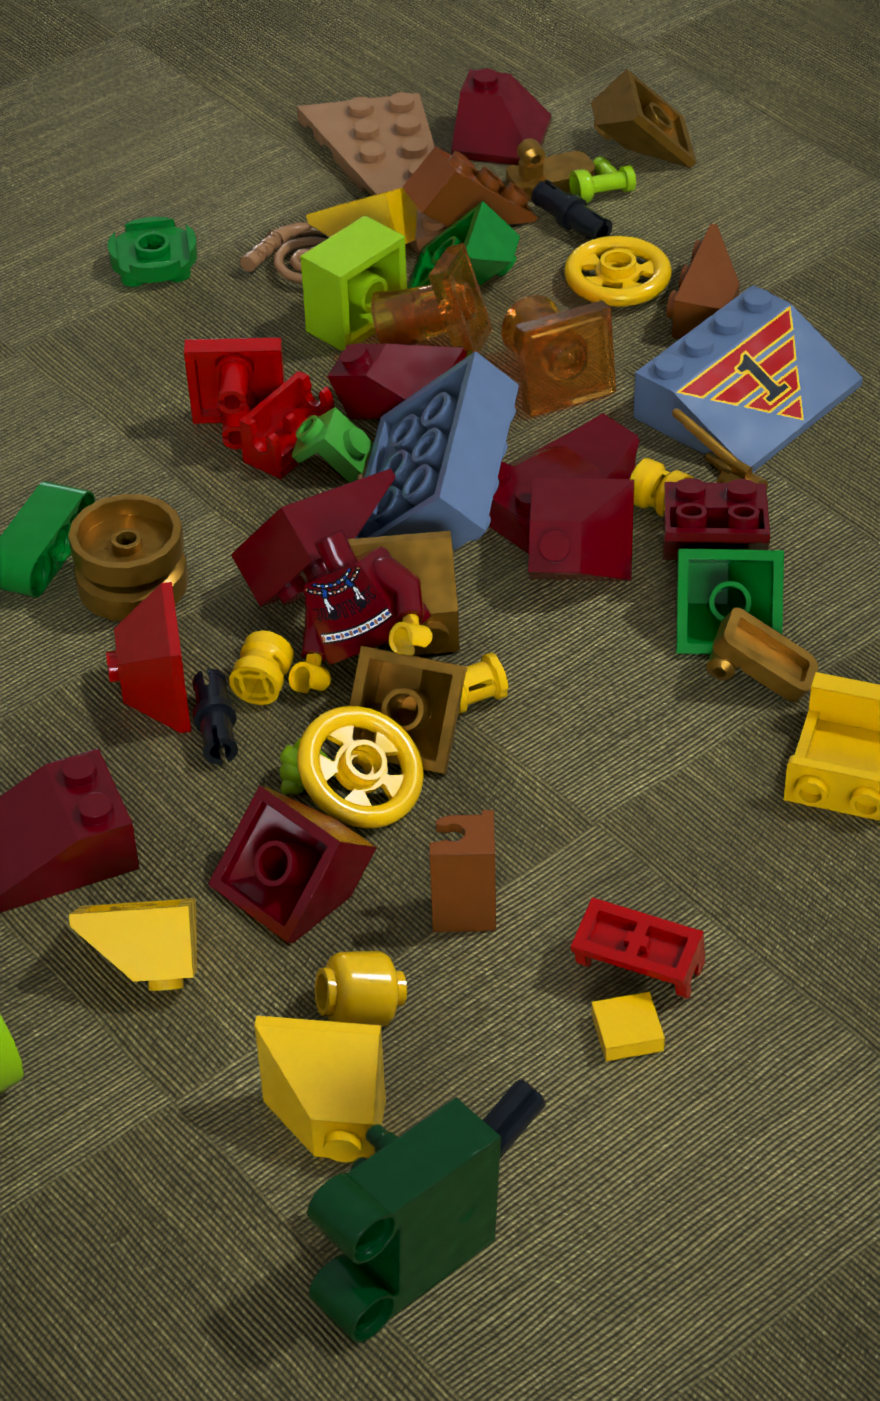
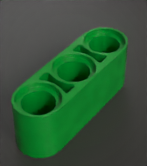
M42 481L0 536V590L32 598H38L44 593L71 555L68 535L72 521L84 508L95 503V497L91 491L50 481Z

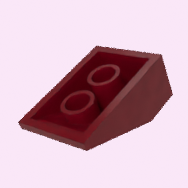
M391 468L281 507L231 554L260 607L281 600L283 606H286L305 596L303 591L304 584L327 569L314 543L341 529L347 539H355L396 478Z
M99 748L45 764L0 796V913L140 869L133 823Z

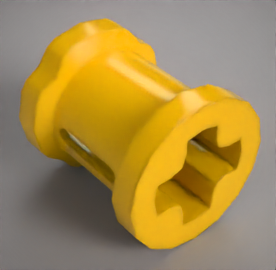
M493 652L482 655L480 662L466 666L467 671L458 714L466 712L469 704L492 696L497 700L508 696L509 685L505 670Z

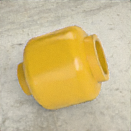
M382 951L339 952L332 955L326 966L317 971L314 990L316 1006L319 1014L327 1016L329 1021L381 1025L382 1028L392 1022L397 1007L404 1006L406 1002V978L402 971H396L391 958Z

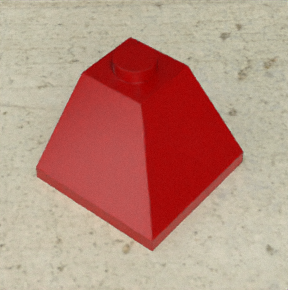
M172 582L161 583L114 628L116 650L106 651L110 683L120 682L124 704L179 733L191 732L175 601Z

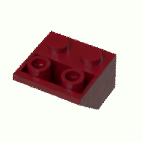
M694 478L681 479L677 482H664L663 560H676L678 549L768 550L770 544V524L766 483H754L746 479H736L728 483H707Z

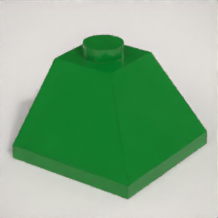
M482 201L422 248L407 289L408 303L412 305L480 286L494 275L498 277L503 276L513 267L517 260L515 252L521 236Z
M678 549L676 554L675 602L676 654H711L720 623L734 608L745 610L782 634L784 550Z

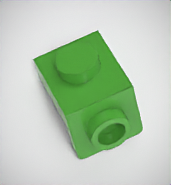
M334 407L319 417L316 415L310 416L299 426L296 431L298 439L291 457L297 463H301L318 453L351 483L356 481L359 474H363L374 443L363 430L356 427Z

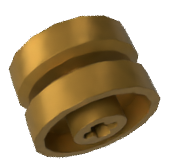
M121 494L107 497L84 508L72 521L68 538L71 556L75 564L74 574L77 591L82 604L95 615L112 621H122L161 583L172 582L175 605L186 593L188 570L183 553L184 538L182 524L177 511L163 500L142 494Z

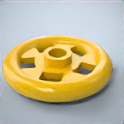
M606 236L587 241L578 246L565 262L564 275L569 287L583 299L600 305L623 307L641 304L658 296L668 286L672 275V268L665 253L648 241L628 236ZM636 257L642 258L647 262L639 265L636 262ZM595 270V276L584 277L582 271ZM640 276L650 278L642 284L637 282Z
M360 706L334 708L313 720L304 731L300 740L297 766L301 782L313 802L327 815L339 822L358 828L384 827L397 822L407 815L418 801L424 778L420 753L409 734L387 715ZM353 728H361L373 732L374 742L370 740L354 741ZM326 739L340 746L333 761L320 754L321 747ZM397 755L402 775L387 774L386 756ZM353 764L360 765L365 770V774L357 771ZM332 776H336L339 783L351 791L345 799L335 793L328 785L327 781ZM379 787L383 788L389 801L372 806L366 794L376 791Z

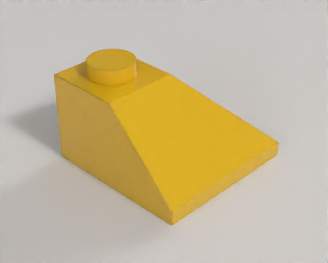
M401 187L307 214L306 218L309 225L331 237L361 217L367 216L404 235L406 244L415 240L418 207Z
M196 898L80 906L69 914V924L74 931L133 982L148 981V990L150 991L184 988L183 978H193L197 972Z
M256 1015L254 1026L262 1094L265 1104L314 1157L330 1158L338 1162H352L358 1157H366L368 1159L375 1154V1148L366 1140V1132L374 1124L382 1125L386 1104L381 1025Z

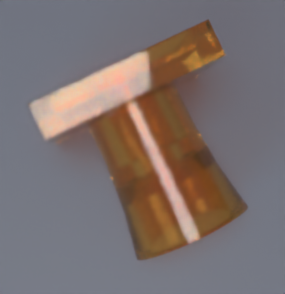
M464 243L446 248L429 274L431 284L373 293L371 299L372 318L381 344L414 345L448 333L452 346L464 347L467 353L466 357H468L475 351L477 353L481 351L493 329Z
M532 295L519 300L509 309L502 323L501 335L505 346L519 357L523 410L530 417L616 392L611 307L603 300L560 312L551 299L541 295Z

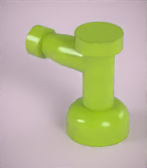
M602 156L597 157L593 161L595 172L598 175L591 176L585 169L573 170L569 175L570 194L580 196L586 200V203L592 201L595 193L622 189L623 192H631L636 189V176L631 165L620 167L618 172Z

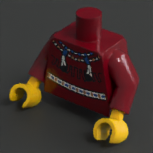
M342 529L314 543L327 569L304 584L305 629L301 657L306 659V662L296 663L289 673V685L294 691L307 694L310 688L318 691L327 689L331 682V676L329 671L321 666V663L327 660L329 665L360 654L361 646L375 648L389 642L393 652L412 656L415 653L414 646L426 647L430 644L432 632L427 626L421 624L429 619L431 614L423 603L421 581L415 573L392 558L388 550L382 546L355 556Z

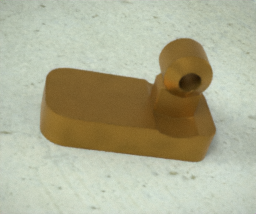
M529 138L522 141L517 148V155L520 158L519 165H510L506 168V186L510 182L516 184L530 197L528 201L530 202L532 192L540 181L545 182L548 179L556 187L568 193L570 192V172L585 169L591 176H595V165L587 154L581 151H570L545 157V151L535 139Z
M734 608L721 621L706 666L708 673L718 680L731 679L735 674L736 668H741L744 673L792 702L799 701L811 690L815 672H818L819 669L818 663L812 654L741 608Z

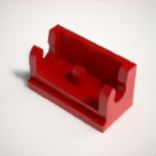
M297 371L239 420L243 462L279 479L287 475L299 464L291 457L298 439L296 431L299 426L310 416L316 415L319 417L334 408V399L330 389L324 387L319 392V402L311 393L312 384L309 375L301 371Z
M592 897L571 944V952L575 954L576 964L590 967L592 959H596L675 984L676 995L689 999L692 991L693 974L700 976L705 964L704 931Z

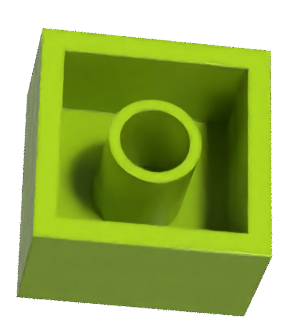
M363 216L300 256L306 332L340 351H343L347 345L363 342L408 312L405 236L367 216Z

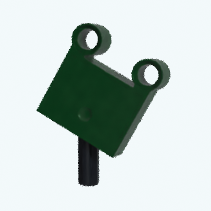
M520 1079L515 1081L483 1120L455 1097L399 1137L393 1132H388L382 1125L374 1124L367 1130L366 1140L375 1148L376 1153L368 1159L366 1157H358L352 1163L349 1172L333 1176L313 1195L308 1205V1219L344 1254L331 1259L320 1269L310 1285L309 1296L353 1341L360 1343L375 1336L391 1317L495 1241L500 1159L546 1105L544 1097L529 1083Z

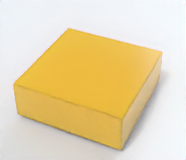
M650 992L591 1002V1016L605 1061L664 1051L665 1036Z

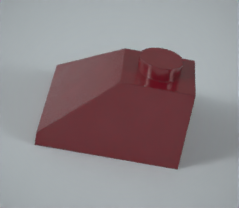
M488 68L470 69L460 91L451 155L458 151L469 160L519 165L520 158L517 155L519 144L525 139L532 138L542 147L551 124V114L511 74L496 72Z
M356 343L346 346L327 377L350 419H380L381 416L465 359L467 353L464 347Z
M532 477L529 527V578L631 582L634 479Z
M259 785L208 885L287 943H295L352 896L377 847L338 820L268 787Z

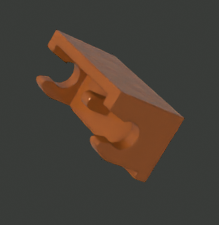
M482 810V815L444 816L436 820V832L445 834L458 832L464 837L458 841L442 840L430 843L433 932L496 931L494 810Z

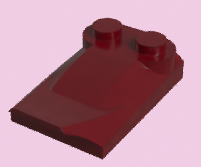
M602 413L575 430L529 453L510 465L501 461L498 474L499 486L491 504L489 527L529 554L532 477L630 479L636 468V454L640 443L638 436Z

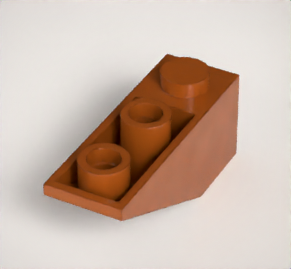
M435 146L402 187L423 214L448 227L482 201L507 224L534 223L538 218L527 205L530 197L519 186L512 182L508 186L503 185L502 180L486 167H482L478 171L474 164L458 151L450 155Z
M710 224L703 240H696L693 247L691 265H684L682 269L679 290L670 293L666 315L667 318L673 319L672 338L681 339L739 296L740 283L716 224Z

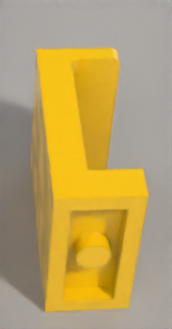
M815 672L811 685L809 710L795 755L790 756L787 763L784 801L880 821L879 684Z

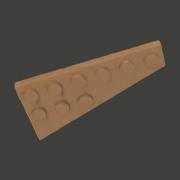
M398 92L386 97H355L349 101L297 106V118L303 127L309 126L313 130L314 139L320 146L326 145L332 151L335 163L362 192L368 191L371 196L403 187L435 147L420 93ZM418 208L415 240L408 244L417 253H421L422 248L446 230L448 226L423 214Z

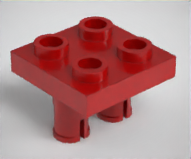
M281 337L185 339L184 359L193 424L223 423V444L230 449H242L239 420L285 382Z

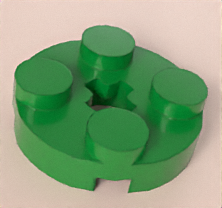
M145 217L130 221L125 224L124 233L116 238L114 232L108 240L110 265L120 275L121 282L129 287L167 280L171 282L185 281L191 276V267L198 257L196 235L192 228L186 224V231L175 227L174 219L167 217Z

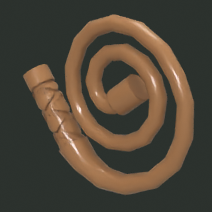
M298 222L278 227L269 231L260 243H257L252 250H249L242 256L240 265L245 271L252 272L277 250L274 255V269L284 279L302 284L300 256L326 239L321 237H298L327 235L309 225L308 222ZM299 249L292 254L289 263L296 271L294 272L289 270L283 264V261L289 252Z

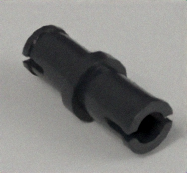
M548 179L545 182L540 181L534 188L531 195L532 203L556 217L557 224L566 230L574 229L589 240L610 236L613 226L612 221L588 208L586 200L576 194L570 196Z
M207 669L208 685H205L202 671L198 672L192 680L197 703L193 711L195 727L202 735L204 758L212 764L220 765L223 764L221 748L224 747L227 762L232 761L238 753L233 731L237 718L235 706L228 700L225 675L217 669Z

